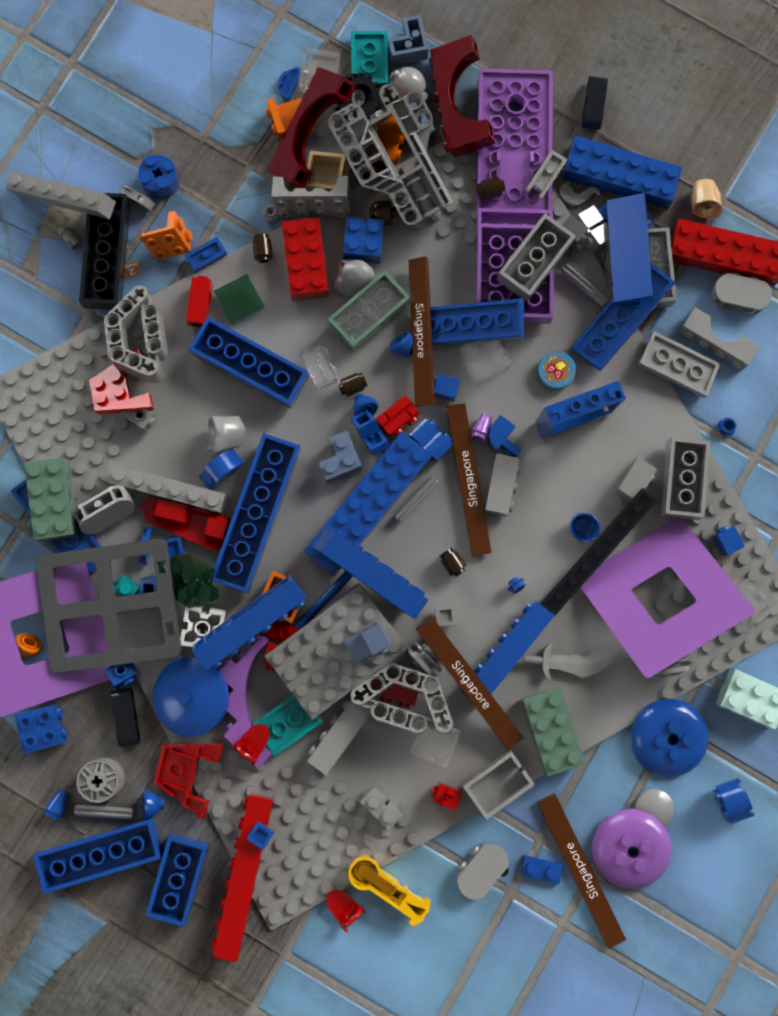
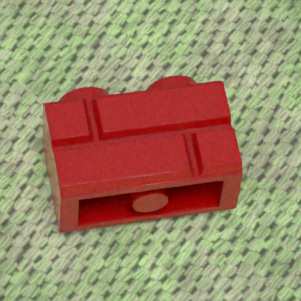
M405 395L376 418V423L388 438L393 436L397 438L402 431L404 432V427L408 424L412 426L419 420L420 412Z

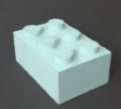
M729 669L715 705L768 729L776 730L778 725V688L739 670Z

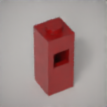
M207 276L192 277L186 316L188 326L201 328L206 318L209 317L213 283Z

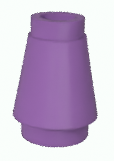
M481 414L471 431V438L473 440L484 443L486 439H489L492 422L490 414Z

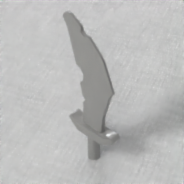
M549 643L542 651V657L523 655V663L541 664V670L546 679L551 678L549 669L562 670L577 675L582 679L604 670L611 663V659L619 654L621 646L616 645L612 648L593 651L587 657H582L579 654L567 657L566 655L550 654V649L553 645Z

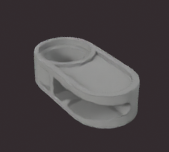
M126 185L119 192V194H127L132 204L150 213L155 206V203L150 198Z

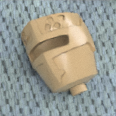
M701 179L694 182L691 196L692 213L706 219L720 217L722 212L721 193L713 180ZM717 205V206L714 207V208L705 209L707 206Z

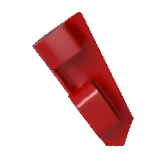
M148 497L139 504L147 523L220 553L229 528V516L153 497Z

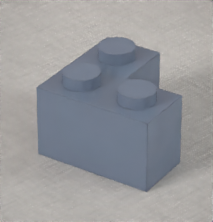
M421 15L403 18L402 31L404 36L388 39V51L392 66L428 59V45Z
M347 430L329 437L336 456L319 462L326 483L362 469L361 462Z
M380 620L344 640L355 663L359 660L361 663L372 658L371 654L377 653L380 656L389 651V646H391V639Z

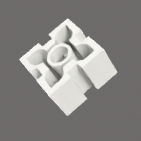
M187 604L183 622H188V626L182 628L181 645L193 647L195 642L224 622L226 610L210 608L209 612L202 611L203 606ZM205 623V625L208 627V630L205 629V632H201V628H199L197 625Z

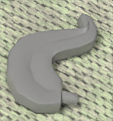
M567 181L566 184L563 183L559 188L560 198L569 206H580L593 194L597 196L601 194L598 188L592 186L581 193H576L569 186L570 181Z

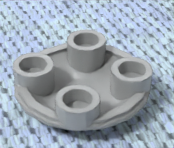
M650 789L643 792L634 804L635 809L650 813L664 827L669 824L674 815L672 799L665 792L658 789Z

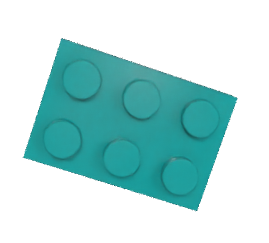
M351 31L352 73H366L367 76H372V81H377L378 83L376 87L388 84V31Z
M292 695L252 723V725H267L270 735L266 745L275 757L324 721L319 715L312 720L295 696Z

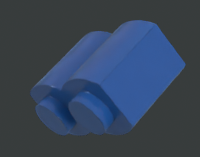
M425 418L410 433L409 437L432 454L431 459L437 463L453 447L451 443L453 440L448 434L439 432V426L432 419L428 421Z

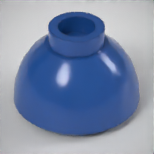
M405 332L396 337L391 342L389 350L396 355L404 356L405 358L410 357L413 354V338L411 333Z
M359 394L354 398L353 413L356 416L368 409L373 416L377 412L379 404L374 398Z
M144 791L141 798L143 817L150 819L157 815L160 810H163V797L159 798L153 792Z

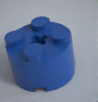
M148 155L141 163L138 175L143 188L149 196L156 199H164L177 191L179 176L174 163L169 158L162 155Z
M739 778L715 786L716 789L712 790L716 801L719 804L722 803L723 808L720 811L724 820L731 824L755 816L750 811L753 808L745 789L738 785L741 783Z

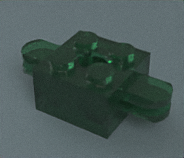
M190 553L172 555L170 567L175 599L188 608L216 602L219 597V590L212 585L215 569ZM164 561L158 562L160 574L166 573Z

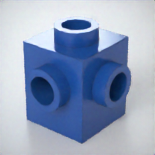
M134 663L112 665L105 669L106 674L117 690L123 686H130L135 682L134 679L138 677L135 673L138 669Z

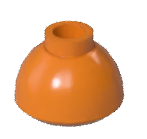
M21 633L15 639L21 659L23 660L37 655L42 649L41 642L32 634Z

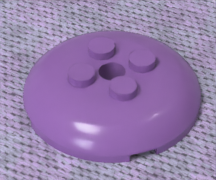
M624 809L609 817L607 816L599 824L592 840V855L599 872L609 882L619 887L637 889L651 885L665 873L671 860L672 845L667 830L656 817L642 810ZM630 847H636L638 850L631 855L627 853Z

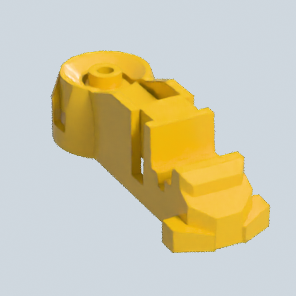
M360 855L351 861L348 868L351 884L359 890L372 891L410 918L408 921L410 925L414 927L419 924L429 913L431 902L429 898L425 896L422 899L421 896L412 893L405 884L401 886L398 879L382 870L378 862L370 858L369 855Z

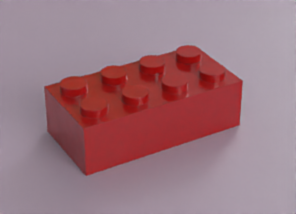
M319 217L282 222L292 301L329 297Z

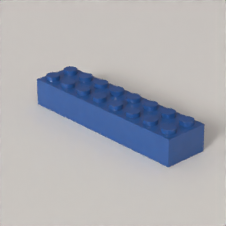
M402 431L305 548L304 552L335 577L342 568L313 548L326 528L329 530L335 528L347 536V541L350 539L361 545L428 464L432 454Z
M263 433L210 577L211 581L248 594L250 593L301 452L300 445Z

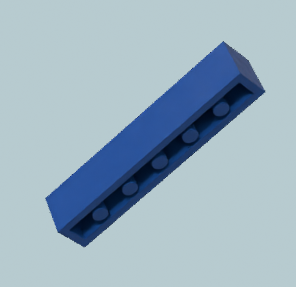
M537 601L529 602L522 610L524 612L521 618L517 617L510 625L512 627L511 631L508 634L504 632L498 640L500 642L496 649L492 647L486 655L488 659L485 663L482 664L480 662L474 669V672L490 694L494 692L554 617L551 612Z

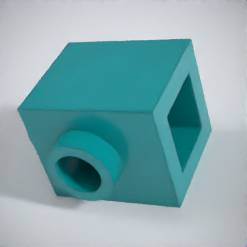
M127 575L120 576L114 583V591L120 597L139 594L140 585Z

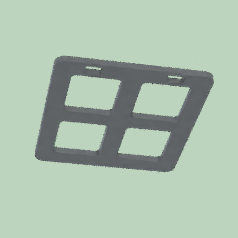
M153 539L42 555L37 559L36 564L50 667L54 672L60 673L173 658L180 655L182 646L168 544L165 540ZM151 554L154 559L157 591L117 597L114 591L111 561L118 558ZM164 561L166 573L160 574L158 562ZM95 563L100 598L98 600L60 605L57 599L54 569L62 566ZM159 607L164 632V644L123 649L118 613ZM101 615L103 617L107 651L67 657L64 651L61 621L64 619ZM173 622L174 634L168 635L167 623Z

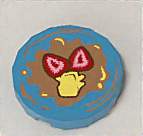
M552 351L546 354L538 366V375L541 382L552 389L568 386L576 374V365L573 359L561 351Z

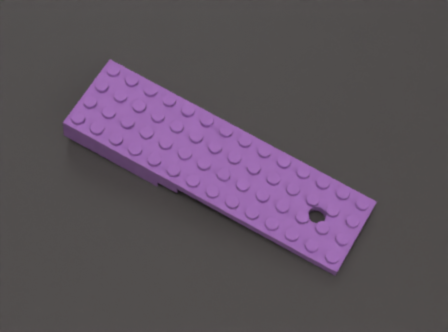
M479 69L478 120L487 119L493 126L496 144L477 150V184L483 180L499 177L500 180L504 181L505 191H503L502 196L484 200V198L479 199L477 193L475 303L522 299L496 280L498 273L545 213L553 219L552 185L541 202L537 200L541 194L531 188L528 194L525 192L552 150L553 71ZM512 101H518L522 109L514 112L510 110L508 105ZM554 268L529 301L526 302L524 300V323H551L553 319Z

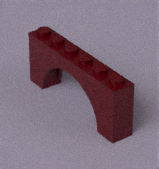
M472 35L431 49L429 62L434 70L432 79L437 87L435 96L440 104L438 113L443 120L441 129L446 137V141H444L446 151L450 152L453 157H457L496 144L493 126L487 119H466L458 113L455 105V89L459 78L471 64L480 60L478 46Z
M317 67L267 170L278 177H284V180L300 188H305L313 173L308 169L305 162V148L309 134L318 118L330 106L338 102H348L356 84L340 74Z

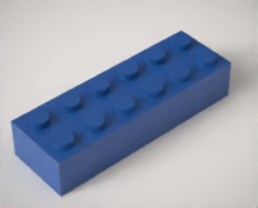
M575 136L562 178L617 195L623 193L625 197L644 193L646 203L668 209L674 200L683 167Z
M210 317L206 318L189 347V351L193 356L290 409L309 378L307 370Z
M326 528L313 546L315 550L403 613L416 619L428 602V599L424 597L425 592L409 584L410 581L394 573V570L382 562L377 563L379 561L377 557L365 550L362 552L363 547L350 539L347 541V536L335 528L332 530Z
M290 574L195 642L192 652L206 671L209 668H217L222 664V659L227 655L229 658L239 651L238 648L241 645L245 644L247 646L256 639L254 636L259 632L263 634L272 627L271 624L276 620L280 622L289 615L287 612L291 609L297 610L303 606L306 599L304 590L294 576Z
M155 817L41 850L33 854L42 892L46 894L161 859L164 851Z

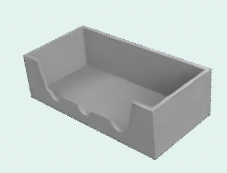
M338 176L335 188L331 191H325L324 188H314L311 192L306 191V188H295L294 191L289 192L285 188L284 177H273L271 197L279 217H352L353 194L348 176Z

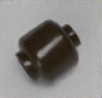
M389 200L375 201L369 207L370 219L384 220V225H391L393 218H397L396 207L392 206Z

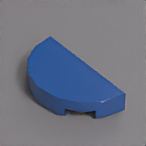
M294 67V69L284 71L279 77V94L286 102L291 101L302 76L303 68Z
M144 528V535H141L140 541L152 540L154 528ZM149 554L140 556L139 563L141 565H148Z

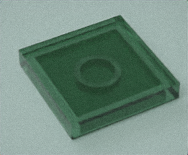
M248 274L214 290L231 325L265 308Z

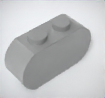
M736 272L722 275L711 289V299L717 307L752 315L762 311L769 304L772 297L771 288L765 281L759 280L758 277L754 276L744 277Z
M115 485L78 505L74 515L81 531L84 534L93 535L100 533L132 514L135 505L127 488Z
M491 841L483 842L480 846L476 845L471 850V857L468 861L464 860L457 868L459 871L456 875L457 885L460 892L469 899H482L508 868L509 860L506 852L499 844Z

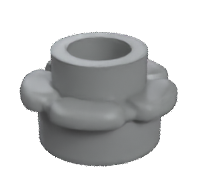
M267 204L262 209V216L265 217L266 221L274 222L279 218L273 204Z

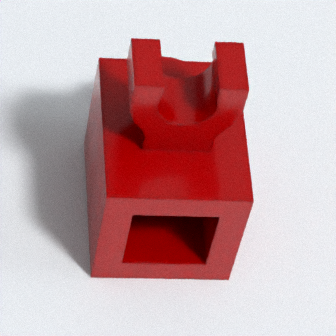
M439 782L438 786L434 785L430 796L433 797L432 801L434 803L456 811L463 792L460 789Z

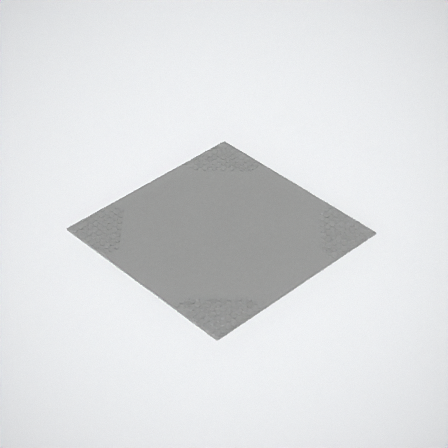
M444 141L427 149L426 152L453 203L414 226L405 224L396 209L397 218H393L391 225H384L381 263L366 262L372 267L375 273L374 278L386 270L410 296L408 260L426 256L429 263L431 307L475 303L477 150L453 157L450 152L446 151ZM416 156L395 166L401 176L420 164ZM418 176L415 179L407 182V185L409 186L410 184L419 180L420 177ZM552 184L553 219L563 225L570 216V213ZM361 185L352 189V217L363 218L364 222H367V218H370L369 207L372 206L373 202L389 200L392 206H395L387 194L365 189ZM427 193V194H425L424 196L418 198V199L416 200V202L418 203V202H420L421 200H423V199L429 197V196H430L429 193ZM400 195L397 199L399 205H404L407 201L405 195ZM411 211L407 214L408 222L415 221V212ZM299 217V218H297V219H295V220L308 219V218H301V217ZM319 217L329 297L292 301L282 227L268 234L271 239L273 258L269 262L259 263L255 260L253 243H250L200 271L151 295L152 304L158 308L164 322L168 355L163 361H160L163 378L160 382L153 384L127 373L132 398L148 392L152 396L154 406L152 412L157 416V421L154 427L148 429L147 432L124 418L127 411L101 415L94 411L89 380L113 364L108 357L104 321L0 375V420L23 464L60 457L67 459L70 466L75 509L78 505L112 486L107 481L113 464L208 489L198 476L205 470L204 467L211 460L233 448L244 464L213 490L228 496L223 515L229 516L231 523L263 433L300 445L301 452L249 594L211 581L210 577L219 552L182 537L190 574L172 578L180 637L182 628L188 626V622H183L187 604L203 606L202 611L209 612L210 608L226 610L225 622L262 595L272 571L279 572L285 576L292 574L306 594L305 604L301 606L295 621L291 623L284 619L282 620L293 626L345 572V570L341 569L334 577L304 552L305 548L389 448L387 447L375 455L367 449L351 420L354 417V398L359 394H363L364 396L374 398L378 402V410L373 415L375 421L379 415L405 395L415 405L413 354L405 358L389 350L391 342L402 333L409 332L412 335L410 304L354 353L328 325V318L351 299V297H347L333 289L336 276L339 273L338 261L343 259L346 217ZM585 245L582 246L577 254L574 252L570 257L564 254L554 267L553 319L550 324L524 323V338L433 346L434 379L436 380L439 374L460 380L455 401L452 402L435 397V405L416 407L420 412L419 420L414 425L410 426L408 424L403 428L404 433L409 436L425 418L428 421L432 419L439 426V432L442 434L446 433L451 437L446 406L462 403L466 405L470 433L482 413H488L492 416L491 427L500 415L516 426L507 438L521 449V452L516 457L519 458L518 464H522L520 475H516L515 478L518 486L516 494L512 493L511 501H514L512 513L509 512L505 517L484 512L491 553L472 556L452 447L437 463L432 459L428 462L360 545L363 547L362 552L365 550L379 559L377 563L382 562L394 570V573L410 581L409 584L425 592L424 597L428 599V602L416 619L403 613L355 577H352L314 618L328 609L330 603L360 582L405 645L410 646L416 651L417 648L412 643L414 640L421 645L424 644L416 628L430 616L436 621L435 607L455 605L456 625L440 626V628L474 671L480 662L484 664L488 659L486 655L491 648L494 647L496 649L500 644L498 640L504 632L508 634L511 631L512 627L510 625L517 617L521 618L524 612L522 610L529 602L537 601L540 603L597 539L595 538L591 542H583L574 538L570 532L569 525L572 518L582 512L594 515L600 523L599 537L630 502L617 494L615 490L637 457L658 469L655 473L657 475L656 480L645 489L658 501L604 561L676 519L660 516L667 440L671 437L705 440L670 381L638 366L647 344L638 328L601 372L571 349L573 344L613 298V285L594 253H591ZM564 265H570L608 298L607 302L603 306H599L560 272ZM202 275L212 280L213 291L209 312L210 318L309 372V378L291 409L190 353L189 347L201 329L188 326L186 322L192 277L198 278V276ZM141 316L127 330L129 350L133 351L135 348L140 347L143 356L148 358ZM552 351H561L568 354L576 365V374L573 381L568 386L559 389L545 386L538 375V366L541 359ZM362 372L368 386L363 391L352 396L342 395L338 387L341 384L340 380L354 373L359 374ZM616 381L620 382L626 399L612 414L542 439L535 421L544 407ZM607 406L603 408L604 412L608 411ZM210 417H240L245 425V435L239 448L231 447L217 453H210L206 450L210 445L208 429ZM379 427L380 431L387 439L389 445H391L396 438L394 436L392 438H388L384 431ZM347 430L361 462L362 469L326 483L319 462L336 456L329 437ZM472 439L483 507L485 508L496 454H504L501 448L494 453L489 446L488 439L484 443ZM711 450L709 454L704 518L700 520H683L751 604L755 613L686 655L685 657H688V661H682L679 664L680 666L689 665V671L673 676L659 677L654 675L650 678H645L580 588L557 615L552 618L523 655L542 657V651L549 643L553 645L550 649V654L566 655L567 657L574 654L587 657L590 652L612 648L616 645L621 646L619 654L612 658L611 663L600 673L582 679L577 675L556 669H549L551 678L546 679L541 670V664L523 663L522 656L491 694L524 737L510 751L515 755L522 765L521 768L527 772L532 781L544 775V771L521 698L561 687L581 751L584 752L633 724L637 715L648 704L660 699H676L778 640V563ZM431 476L438 481V485L401 523L394 518V514ZM128 490L135 505L133 513L100 533L93 534L102 547L139 542L141 535H144V528L146 527L154 528L152 540H167L179 537L147 523L139 504L146 498L153 496ZM726 525L728 528L735 526L745 547L723 557L712 536L718 534L716 530ZM451 547L454 551L458 552L466 564L464 567L465 572L457 577L455 575L450 576L440 562L441 558L439 556ZM149 554L147 566L139 563L140 556L113 559L111 561L113 584L120 576L123 577L124 575L131 577L139 585L141 578L150 575L156 576L153 556ZM164 561L158 562L160 574L166 573ZM671 567L665 568L632 589L639 602L658 625L696 602L694 596ZM97 571L90 575L98 600L100 593ZM515 577H518V579L523 578V582L526 585L517 594H513L508 590V582ZM159 607L118 613L123 649L164 644V632ZM173 622L167 623L168 635L174 634ZM205 623L197 625L199 628H201V632H205V629L208 630V627L205 625ZM261 632L254 636L256 638L258 636L262 637L264 635L270 640V642L279 645L281 644V642L271 638L270 636L264 633L262 634ZM251 643L247 646L245 644L241 645L235 655L230 658L227 655L222 659V662L225 659L227 661L233 659L238 663L239 660L237 658L244 650L248 652L253 646ZM182 646V651L177 657L134 663L138 669L135 672L138 676L137 680L155 714L153 691L159 674L168 664L177 659L196 657L192 652L193 647ZM267 646L257 655L248 680L247 702L252 723L293 695L277 672L266 670V666L262 665ZM406 650L385 665L397 664L421 672L410 660ZM440 661L438 664L442 671H437L434 666L431 670L440 683L453 720L451 732L441 734L427 729L423 734H415L378 722L370 715L327 775H324L307 762L310 758L307 754L313 745L318 747L321 742L319 737L324 730L329 731L333 724L330 722L337 713L341 715L345 710L342 706L348 697L351 698L350 692L319 714L324 722L275 757L271 754L258 769L254 765L251 766V762L239 754L237 749L231 750L233 745L223 736L226 733L224 729L232 721L234 723L237 722L227 711L223 720L215 729L196 737L179 736L168 730L161 723L171 744H224L219 762L215 763L200 757L193 786L199 797L209 800L207 812L231 857H235L237 849H234L236 837H240L241 829H238L240 818L244 817L246 812L243 809L245 797L249 798V795L254 793L274 798L268 827L275 833L262 851L252 896L269 929L274 930L327 899L329 892L333 890L342 891L351 886L348 868L354 858L360 855H369L382 868L479 812V809L461 784L503 755L508 749L503 745L468 697L461 692V688ZM391 669L388 671V674L398 676V671ZM415 675L407 677L408 680L417 682L418 678ZM429 681L426 683L425 688L428 691H433L437 685L434 681ZM227 684L228 690L232 692L233 689ZM360 692L356 694L359 700H364ZM418 692L415 706L410 705V709L398 706V701L391 700V703L383 702L432 719L426 698L422 693ZM379 696L374 699V700H376V701L383 702V701H380V700H379V699H380ZM433 701L432 708L434 710L442 709V701ZM378 707L375 710L377 717H383L386 713L384 707ZM446 711L441 715H434L435 718L440 717L441 724L438 726L443 727L444 730L450 724L449 721L445 722L443 714H447ZM397 713L394 716L395 723L400 724L405 720V715L402 713ZM417 719L413 723V728L416 730H421L424 727V722L421 719ZM439 782L462 790L463 793L456 811L432 801L433 797L430 795L434 785L438 786ZM373 785L387 798L385 801L386 805L390 801L402 812L403 816L390 830L381 824L360 803V799Z

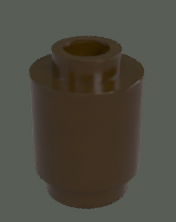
M499 177L483 180L476 184L479 199L484 198V200L499 197L505 191L504 181L500 180Z
M265 233L254 235V240L252 241L254 259L259 263L269 262L273 258L269 235Z
M362 372L359 374L354 373L341 379V384L338 385L341 394H346L347 397L363 391L368 386Z
M452 547L439 556L441 558L440 562L450 576L455 575L457 577L465 572V562Z

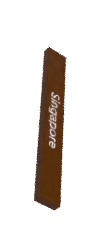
M426 256L408 260L416 407L435 405L429 263Z
M462 403L446 406L472 556L490 554L491 547L466 405Z
M430 616L419 625L416 631L508 750H511L524 739L522 734L434 618Z
M555 793L537 801L608 949L625 941L626 938Z

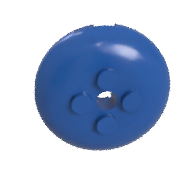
M660 699L648 704L637 715L631 730L632 749L637 760L650 772L663 777H677L693 770L703 759L708 746V730L702 715L692 705L678 699ZM674 734V742L668 743V737Z

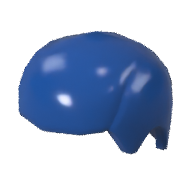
M582 512L576 514L569 524L571 534L579 541L591 542L600 533V523L590 513Z

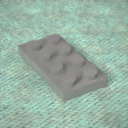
M653 331L649 336L638 366L706 398L720 363Z

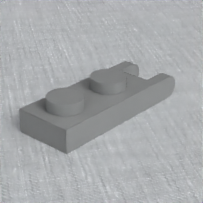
M551 150L525 192L528 194L531 188L541 194L537 200L541 202L568 159Z

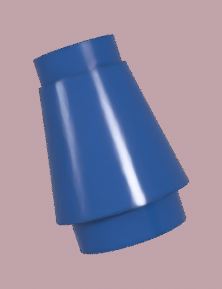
M58 789L45 806L44 814L55 820L63 816L69 793Z

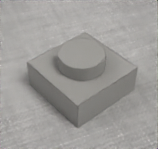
M455 605L435 607L436 622L439 626L456 625Z

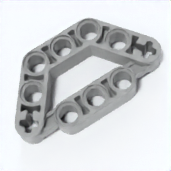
M136 286L104 318L108 357L117 369L155 384L163 378L160 361H163L168 355L164 322L158 308L152 304L153 300L148 290L144 286ZM141 316L148 358L129 350L127 330Z
M389 664L351 692L352 702L356 706L371 710V715L378 722L415 734H423L427 729L441 734H448L453 728V720L440 683L434 676L397 664ZM391 669L398 671V676L394 679L387 676L388 671ZM409 675H415L418 678L414 685H409L406 682ZM373 681H381L382 687L379 690H373L371 688ZM434 681L437 685L436 689L428 691L425 688L426 683ZM394 685L422 693L426 698L432 719L374 699ZM367 686L372 695L369 696V694L366 693L363 696V701H360L359 699L355 700L357 699L356 694L359 692L360 694H364L366 692L365 687ZM433 701H442V709L434 710L432 708ZM378 707L386 709L383 717L375 715V710ZM446 711L447 714H443L445 722L449 721L450 724L444 730L443 727L438 726L441 724L440 717L435 718L434 715H441ZM397 713L405 715L403 723L398 724L394 722V716ZM417 719H421L424 722V727L421 730L413 728V723Z

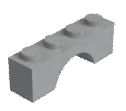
M696 307L689 313L679 330L686 338L694 339L699 342L702 348L712 350L717 357L727 359L731 362L732 366L738 369H745L760 347L745 337L734 342H726L719 339L711 329V316Z

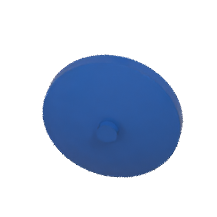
M197 657L177 659L168 664L156 680L153 691L154 708L161 723L174 734L183 737L204 735L215 729L226 714L229 703L227 682L218 668H209L206 671Z

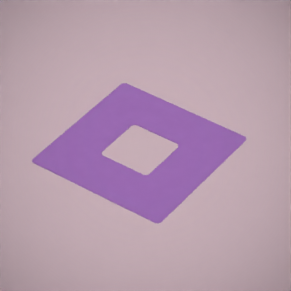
M681 518L672 520L604 561L581 586L583 592L645 678L654 676L755 613L751 604ZM671 567L694 596L696 602L658 625L639 602L632 589L665 568Z
M86 563L56 567L54 569L57 599L60 605L97 600ZM37 570L0 582V717L110 680L105 672V669L110 666L56 673L50 667L49 658L27 666L23 664L10 623L13 620L43 611ZM101 615L64 619L61 621L70 648L65 653L67 657L107 651L104 623Z

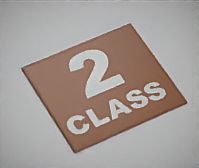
M138 261L125 265V279L141 274Z

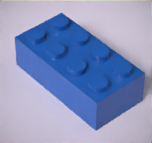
M171 833L168 836L146 917L185 927L189 920L210 843Z

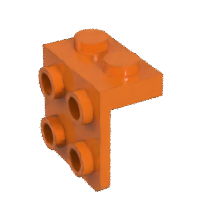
M274 98L267 100L268 107L265 108L268 119H272L273 124H271L274 136H278L280 143L302 98L276 105Z
M175 211L168 212L167 227L142 233L140 239L156 260H162L189 253L193 237L191 231L185 227L183 219L179 218Z

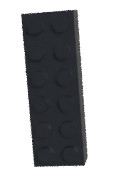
M105 193L115 200L116 203L110 219L87 214L79 302L84 308L112 310L123 299L131 202L127 194Z

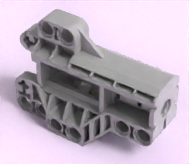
M386 84L379 91L386 110L383 108L375 112L368 120L362 108L356 103H351L329 117L328 124L360 185L365 189L389 195L404 223L414 226L453 203V200L426 152L433 118L423 97L418 92H411L400 98L394 86ZM386 90H393L391 94L393 102H390L388 97H384ZM412 97L420 99L418 106L412 107L409 104ZM355 110L358 115L356 118L353 116V111ZM422 114L429 116L427 124L419 122V117ZM344 116H348L347 119L350 121L349 123H348V121L344 118ZM392 117L396 119L420 164L401 176L374 129ZM337 120L343 121L340 128H335ZM347 137H352V143L345 146L344 140ZM375 144L379 153L369 158L366 150ZM360 154V161L355 163V156ZM383 159L387 169L377 173L373 165ZM370 171V178L364 180V173ZM418 176L420 177L419 180L415 181L409 186L407 185V182L415 179ZM429 193V195H430L429 197H427V198L421 200V201L418 202V203L416 202V200H417L418 198H420V197L424 196L425 194ZM400 195L407 197L404 205H399L397 202ZM411 211L415 212V221L408 222L407 214Z

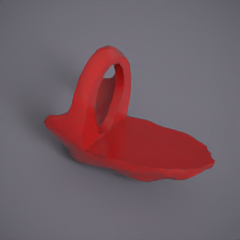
M257 724L250 727L231 748V750L237 749L239 754L250 760L251 766L258 761L260 753L269 741L270 733L267 725Z
M333 890L328 893L326 900L328 909L339 920L340 927L345 932H348L347 927L359 917L361 912L366 914L365 909L345 892Z

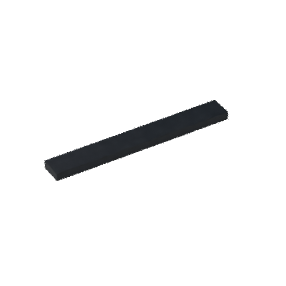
M641 488L540 604L555 617L658 500L644 488Z

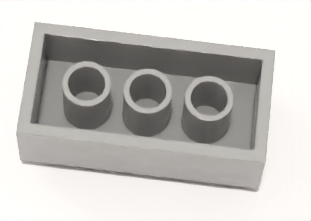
M545 213L500 270L496 280L528 302L572 245L576 235Z
M671 437L667 440L660 516L690 520L704 518L711 441Z

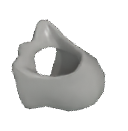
M340 259L338 261L339 273L336 276L333 289L352 298L373 280L375 273L372 267L363 260Z
M210 417L208 420L210 445L206 450L210 453H217L231 447L239 448L245 435V425L240 417Z

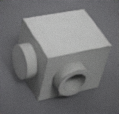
M146 409L139 410L138 412L127 411L124 415L125 419L145 432L148 429H152L157 421V416L152 411H147Z

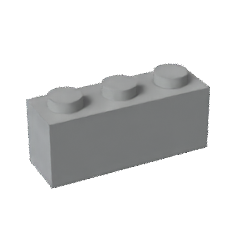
M496 454L484 512L505 517L509 512L512 513L514 501H511L512 493L516 494L518 486L515 478L516 475H520L522 464H518L519 458Z

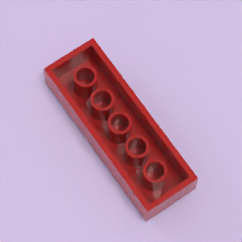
M678 219L673 226L671 235L673 263L720 274L736 272L744 277L754 276L772 286L778 283V241L683 219Z

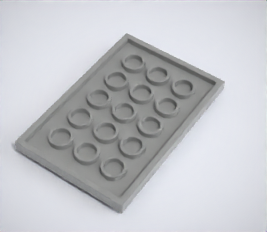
M359 584L266 654L265 658L313 720L408 647ZM380 620L391 639L389 651L380 656L377 653L371 654L372 658L363 663L359 660L355 663L344 640Z

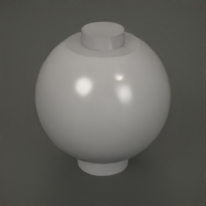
M403 67L399 70L395 69L391 73L389 84L394 86L400 98L411 92H418L424 101L427 99L428 94L425 92L426 82L420 71L412 67ZM418 97L410 99L409 103L415 101L419 105L420 99Z

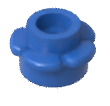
M728 417L720 420L718 423L719 432L722 435H733L737 428L736 422Z
M515 577L508 582V590L513 594L520 592L526 586L523 582L524 579Z

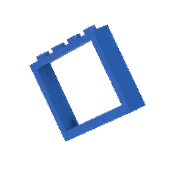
M616 381L544 407L535 422L543 439L612 414L625 401L626 397L620 382ZM607 406L608 411L604 412L603 408Z

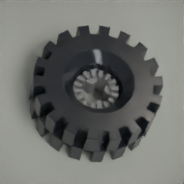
M366 73L344 75L356 86L348 102L336 103L337 107H335V110L339 111L351 103H356L362 108L369 120V117L377 112L376 108L381 106L378 103V100H381V98L378 96L380 88H376V85H378L377 81H372L373 77L367 76ZM357 94L358 101H355L353 95ZM356 110L353 111L354 118L358 116Z

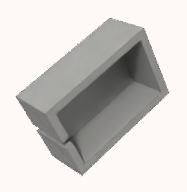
M510 750L461 784L486 820L535 785L527 772L521 768L522 765Z

